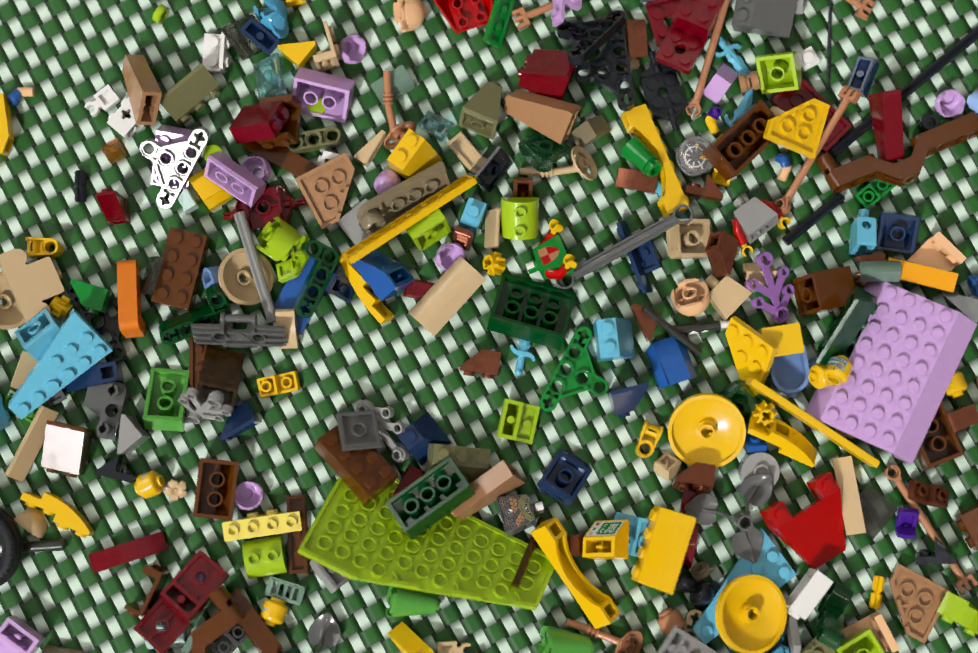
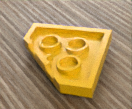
M813 98L767 121L763 138L809 159H813L817 153L830 105Z
M731 317L725 335L741 385L754 395H759L758 392L744 383L748 378H755L765 384L779 346L738 317Z

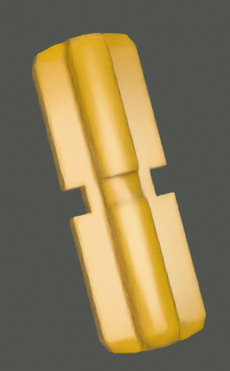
M875 575L873 577L871 589L873 593H871L869 601L870 608L880 609L881 592H883L885 577Z

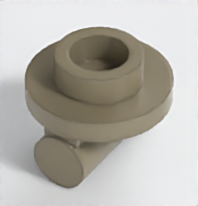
M702 561L693 566L691 574L699 582L706 578L713 569L706 562Z

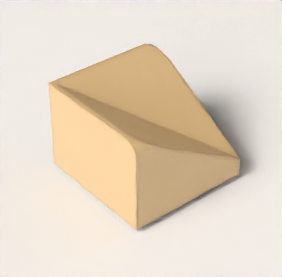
M668 452L664 453L654 462V472L667 481L671 480L681 470V461Z

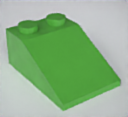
M151 367L143 413L145 429L184 432L186 408L178 400L182 393L186 394L189 388V370Z

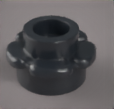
M925 115L921 118L920 128L922 130L928 131L939 126L938 119L933 115Z

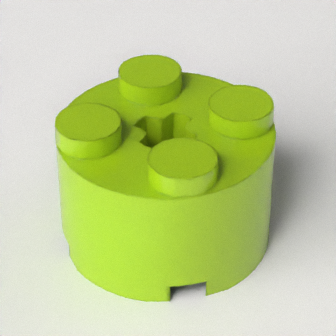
M275 217L273 219L276 221L273 223L269 221L261 230L257 238L260 241L259 245L256 244L255 246L274 261L281 260L284 262L289 257L291 248L300 241V236L294 227L280 217Z

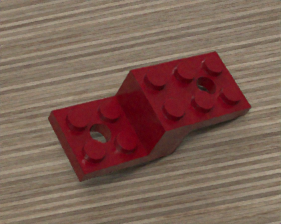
M681 0L673 14L672 26L655 56V61L690 75L714 30L715 19L725 0ZM683 48L686 52L678 54L675 49Z
M199 550L159 593V601L136 624L133 630L159 653H165L203 611V605L210 598L209 594L220 587L227 580L229 574L204 552ZM198 573H205L207 579L205 582L200 583L196 580V575ZM159 622H165L167 629L159 632L156 630V625Z

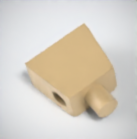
M711 274L704 281L712 289L710 291V303L724 321L752 294L751 291L729 276H725L719 281Z

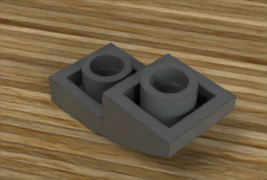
M236 624L210 647V651L212 653H233L247 636L240 626Z

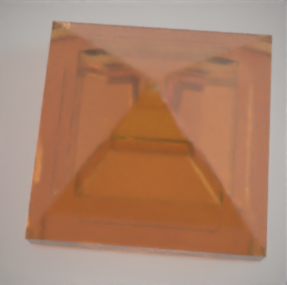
M117 138L101 147L110 164L127 154Z

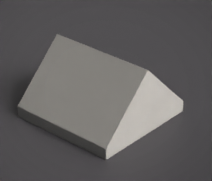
M121 414L117 454L130 455L148 440L150 436L134 416Z

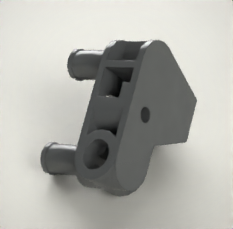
M112 382L87 388L84 405L100 416L99 424L96 427L97 437L118 441L121 414H126L130 397V389L126 384ZM114 409H117V410H118V412H117L116 414H114V412H113Z

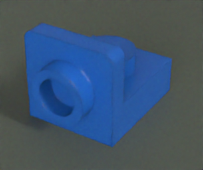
M745 423L746 438L744 444L747 452L767 451L766 441L747 433L749 423Z

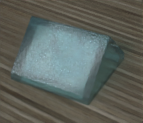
M275 53L253 65L259 100L288 94L283 63L279 53Z

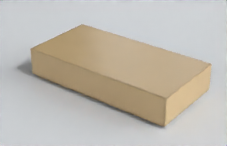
M461 131L447 142L448 147L469 171L482 156Z

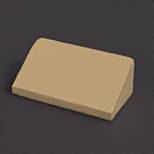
M500 208L486 211L484 248H499Z
M22 351L10 384L12 388L18 389L22 386L29 372L37 364V360L27 351Z

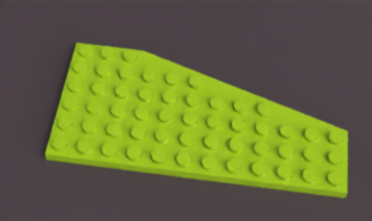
M339 477L297 552L351 580L530 610L537 609L555 569L544 552L535 547L519 588H514L511 584L528 543L514 536L507 537L504 531L471 515L463 520L449 513L412 540L404 532L386 505V502L393 498L392 495L400 482L397 478L393 485L365 506Z

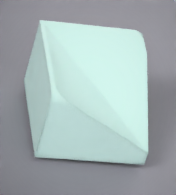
M184 189L178 197V201L183 207L184 213L188 215L198 209L199 205L188 189Z

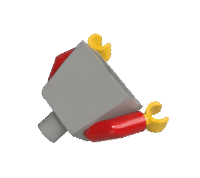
M738 197L733 202V205L737 208L734 211V219L732 221L733 234L739 240V246H742L740 252L744 257H746L744 253L745 248H749L750 253H753V248L748 246L747 242L751 244L776 224L780 229H786L783 226V220L788 225L791 224V220L788 217H783V213L774 202L763 199L759 200L756 197H753L748 202L742 197Z

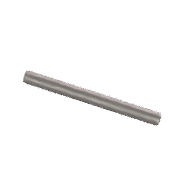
M244 211L234 214V218L267 322L276 321L275 307Z

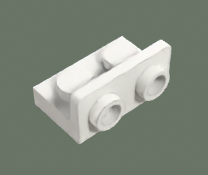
M221 32V34L204 33L202 64L210 73H226V68H229L230 60L229 56H227V49L231 47V39L228 38L226 32Z

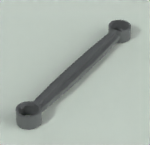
M685 204L678 205L672 215L627 237L574 268V272L570 273L572 282L569 286H563L559 280L555 279L557 286L561 289H570L575 285L577 279L620 258L676 224H688L694 216L692 208ZM681 207H686L691 212L690 218L686 221L677 219V211Z

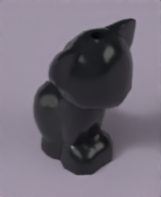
M681 569L675 589L682 593H690L691 603L694 604L696 609L702 611L713 600L720 584L714 580H702L695 584L685 571Z

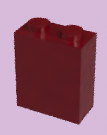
M283 101L243 106L229 129L237 144L276 139L290 116Z

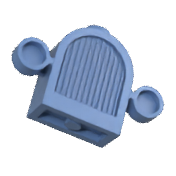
M805 344L803 353L775 357L768 373L771 386L777 392L787 394V398L799 397L798 392L803 390L809 382L810 368L818 364L815 362L816 357L808 360Z

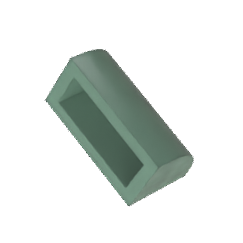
M403 65L391 71L392 93H394L392 96L394 100L392 101L394 102L415 88L412 79ZM383 77L370 85L382 106L385 107L383 105L384 100H382L384 98L382 96L384 93Z
M860 261L859 263L860 282H900L902 273L900 261Z

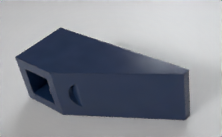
M113 361L90 367L66 386L67 393L84 390L91 386L123 382L121 362Z

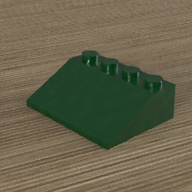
M503 272L487 330L561 350L576 293Z

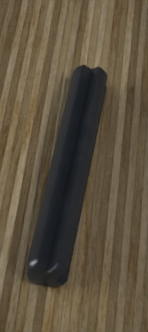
M840 192L835 194L782 237L783 242L787 246L793 243L845 200L844 196Z

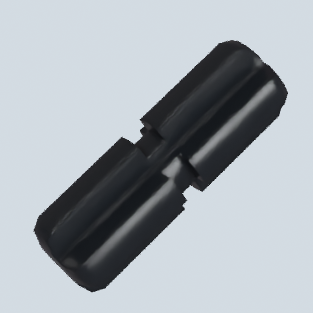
M76 170L75 202L84 203L86 202V188L84 187L86 186V172L84 170Z

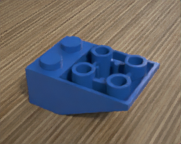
M373 250L352 264L381 301L401 293L415 280L402 263L376 250Z

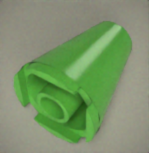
M389 586L386 598L389 608L385 609L386 616L401 617L435 614L436 610L439 611L441 599H438V595L435 593Z
M543 625L540 630L539 636H543L542 643H538L539 653H593L594 642L588 636L548 625Z

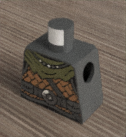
M527 494L497 498L498 508L507 537L534 526V515L545 512L542 501L531 504Z

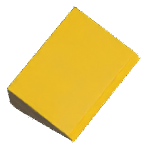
M800 323L761 328L757 331L779 346L775 357L804 352Z

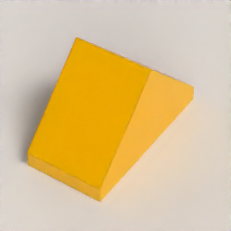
M315 41L277 45L280 54L298 68L303 67L317 50Z

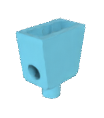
M469 197L460 219L459 227L472 231L476 238L489 204Z
M859 209L858 217L851 224L849 255L854 256L869 255L877 244L876 218L870 217V210Z

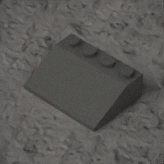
M736 0L732 19L733 30L736 32L790 38L797 0Z

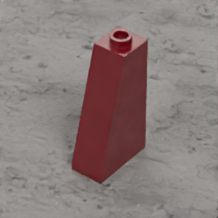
M901 89L868 94L878 159L896 163L898 159L904 158Z

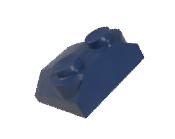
M881 211L878 217L875 250H887L914 255L921 217Z

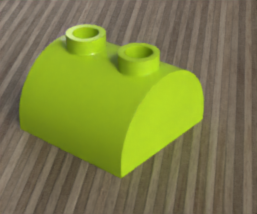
M796 51L755 57L762 94L800 89L802 72L800 59Z
M501 197L500 236L511 240L537 238L539 198Z
M439 208L406 229L419 252L424 251L452 232Z
M282 534L243 541V559L249 579L288 572Z
M869 628L862 629L846 637L836 649L837 653H884Z

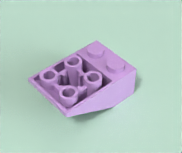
M162 124L156 130L155 140L164 145L189 139L194 130ZM197 134L198 139L195 142L196 144H198L199 134ZM192 147L187 148L188 155L195 157L197 154L196 149ZM163 153L161 156L162 160L166 163L171 162V156ZM153 163L151 184L161 186ZM180 163L178 166L179 170L183 173L188 172L187 165ZM192 170L190 176L188 177V179H187L185 185L183 186L182 190H184V189H188V190H189V187H190L189 178L192 177L193 170ZM171 179L170 185L173 188H179L178 180Z
M15 615L8 617L0 627V653H35L45 640V637Z

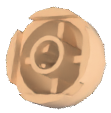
M397 0V2H393L396 24L400 22L401 26L398 29L404 33L416 30L422 25L427 9L421 0Z
M696 278L686 279L678 283L675 291L674 289L671 291V299L676 310L682 315L689 317L697 316L703 313L709 306L710 292L705 282H699V279Z

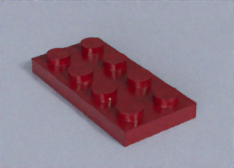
M803 78L799 90L778 92L770 101L774 106L785 112L813 98L830 105ZM831 105L828 111L824 129L826 128L827 124L829 123L830 119L836 111V109L833 108ZM841 116L821 149L822 152L826 153L852 126L843 116Z

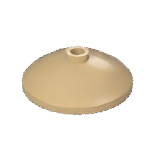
M244 248L230 252L222 260L218 271V280L223 293L231 301L240 305L249 306L261 302ZM257 251L269 291L271 292L274 283L271 264L263 254ZM239 276L243 277V282L239 280Z
M0 272V300L5 301V306L0 305V329H14L23 325L25 320L4 273Z

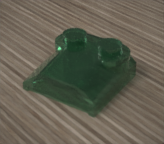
M536 132L522 140L518 145L523 158L539 172H549L552 170L555 162L572 150V147L566 142L559 144L540 132Z
M735 380L717 394L732 401L739 408L745 423H747L753 415L751 412L755 411V404L762 402L750 390V387L745 384L746 381Z

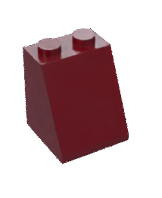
M534 49L532 55H527L525 59V68L521 67L517 77L520 78L518 86L538 95L562 100L576 66L569 64L568 51Z

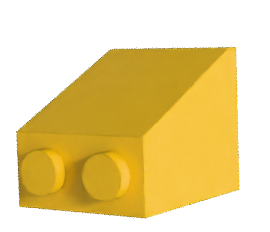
M409 128L388 157L387 162L391 170L404 179H408L440 162L442 158L423 137Z

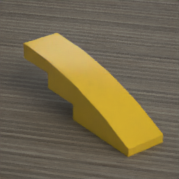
M341 255L339 260L344 272L368 311L380 324L391 321L395 315L374 294L373 289L363 280L360 272L352 264L345 261Z

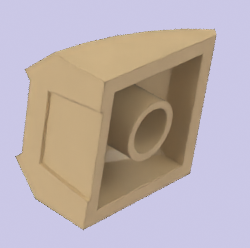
M692 219L688 224L678 223L666 230L667 254L670 259L706 258L705 250L709 235L713 233L710 219Z

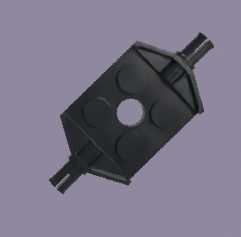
M650 51L648 56L651 64L639 77L653 118L667 120V122L670 121L672 130L675 132L681 129L677 116L689 103L686 104L675 69L655 61L656 53L655 51ZM658 89H664L667 92V96H659Z

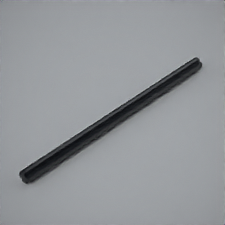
M978 26L901 89L902 102L978 39ZM871 115L832 146L828 153H831L832 157L835 158L873 127Z

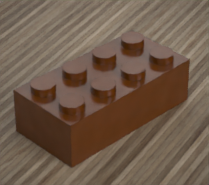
M760 99L745 110L702 151V154L726 181L737 176L771 143V141L764 139L763 135L767 121L775 117V115Z
M170 227L151 298L152 302L185 311L193 310L201 281V273L205 266L211 242L209 236Z
M941 402L917 453L922 469H930L965 455L957 435L953 432L943 402Z
M338 425L317 440L315 450L365 506L394 484L398 473L375 448L342 451Z

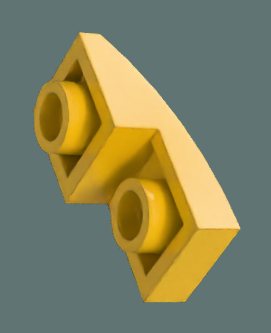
M297 371L257 379L260 398L301 390Z

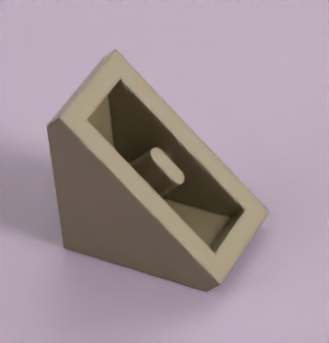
M599 115L583 122L570 133V136L576 146L584 148L612 130L604 117Z

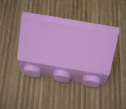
M300 67L294 77L292 94L302 101L301 113L308 115L316 114V117L346 123L353 98L355 80ZM319 98H322V105L326 108L324 113L308 111L307 104L315 105Z
M220 151L207 157L204 177L252 208L264 193L267 183L261 177L250 173L245 166L237 164L230 156Z

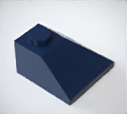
M649 382L609 392L608 397L613 415H618L619 418L630 416V412L634 411L648 389Z
M241 401L235 404L232 415L228 416L221 433V441L228 442L261 423L250 402L244 403Z
M428 412L406 427L403 433L397 435L421 466L427 462L428 444L449 445L451 443L450 439Z

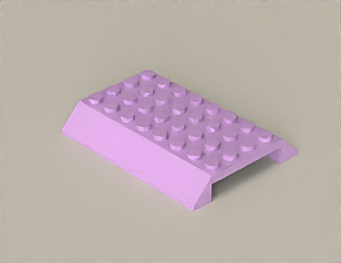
M866 282L863 290L877 297L878 308L874 315L870 314L867 318L868 324L861 332L849 358L853 365L849 380L840 385H831L822 389L816 388L805 412L828 426L893 454L895 458L912 465L976 329L977 323L956 310L888 282Z

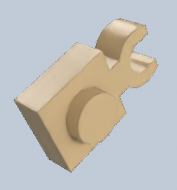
M456 640L436 642L437 653H464L463 649L471 646L468 642H463L457 646Z

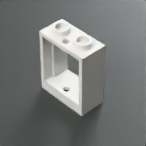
M809 568L785 600L787 614L797 620L799 618L806 620L833 584V581L820 571Z

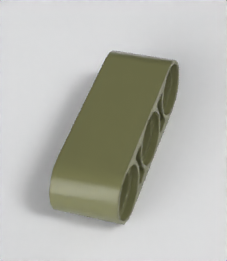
M336 127L300 132L298 135L300 146L293 148L290 144L287 147L295 154L333 148L341 144L342 135ZM332 133L338 134L337 139L334 141L328 139ZM312 137H319V142L317 144H310V139Z

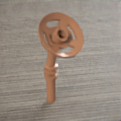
M383 71L384 93L382 96L384 98L382 100H384L383 105H385L390 132L384 140V147L388 150H393L409 128L414 132L416 131V124L412 121L403 122L399 125L396 124L392 106L394 104L392 101L394 100L392 97L394 93H392L391 71ZM390 140H396L394 143H389Z
M569 618L565 622V626L585 632L587 636L598 637L617 645L615 653H621L622 651L624 653H639L643 644L642 633L638 630L628 632L621 639L600 630V628L595 629L591 624L586 625Z

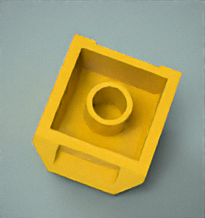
M205 169L190 177L189 181L208 209L213 212L234 198V196L204 177Z

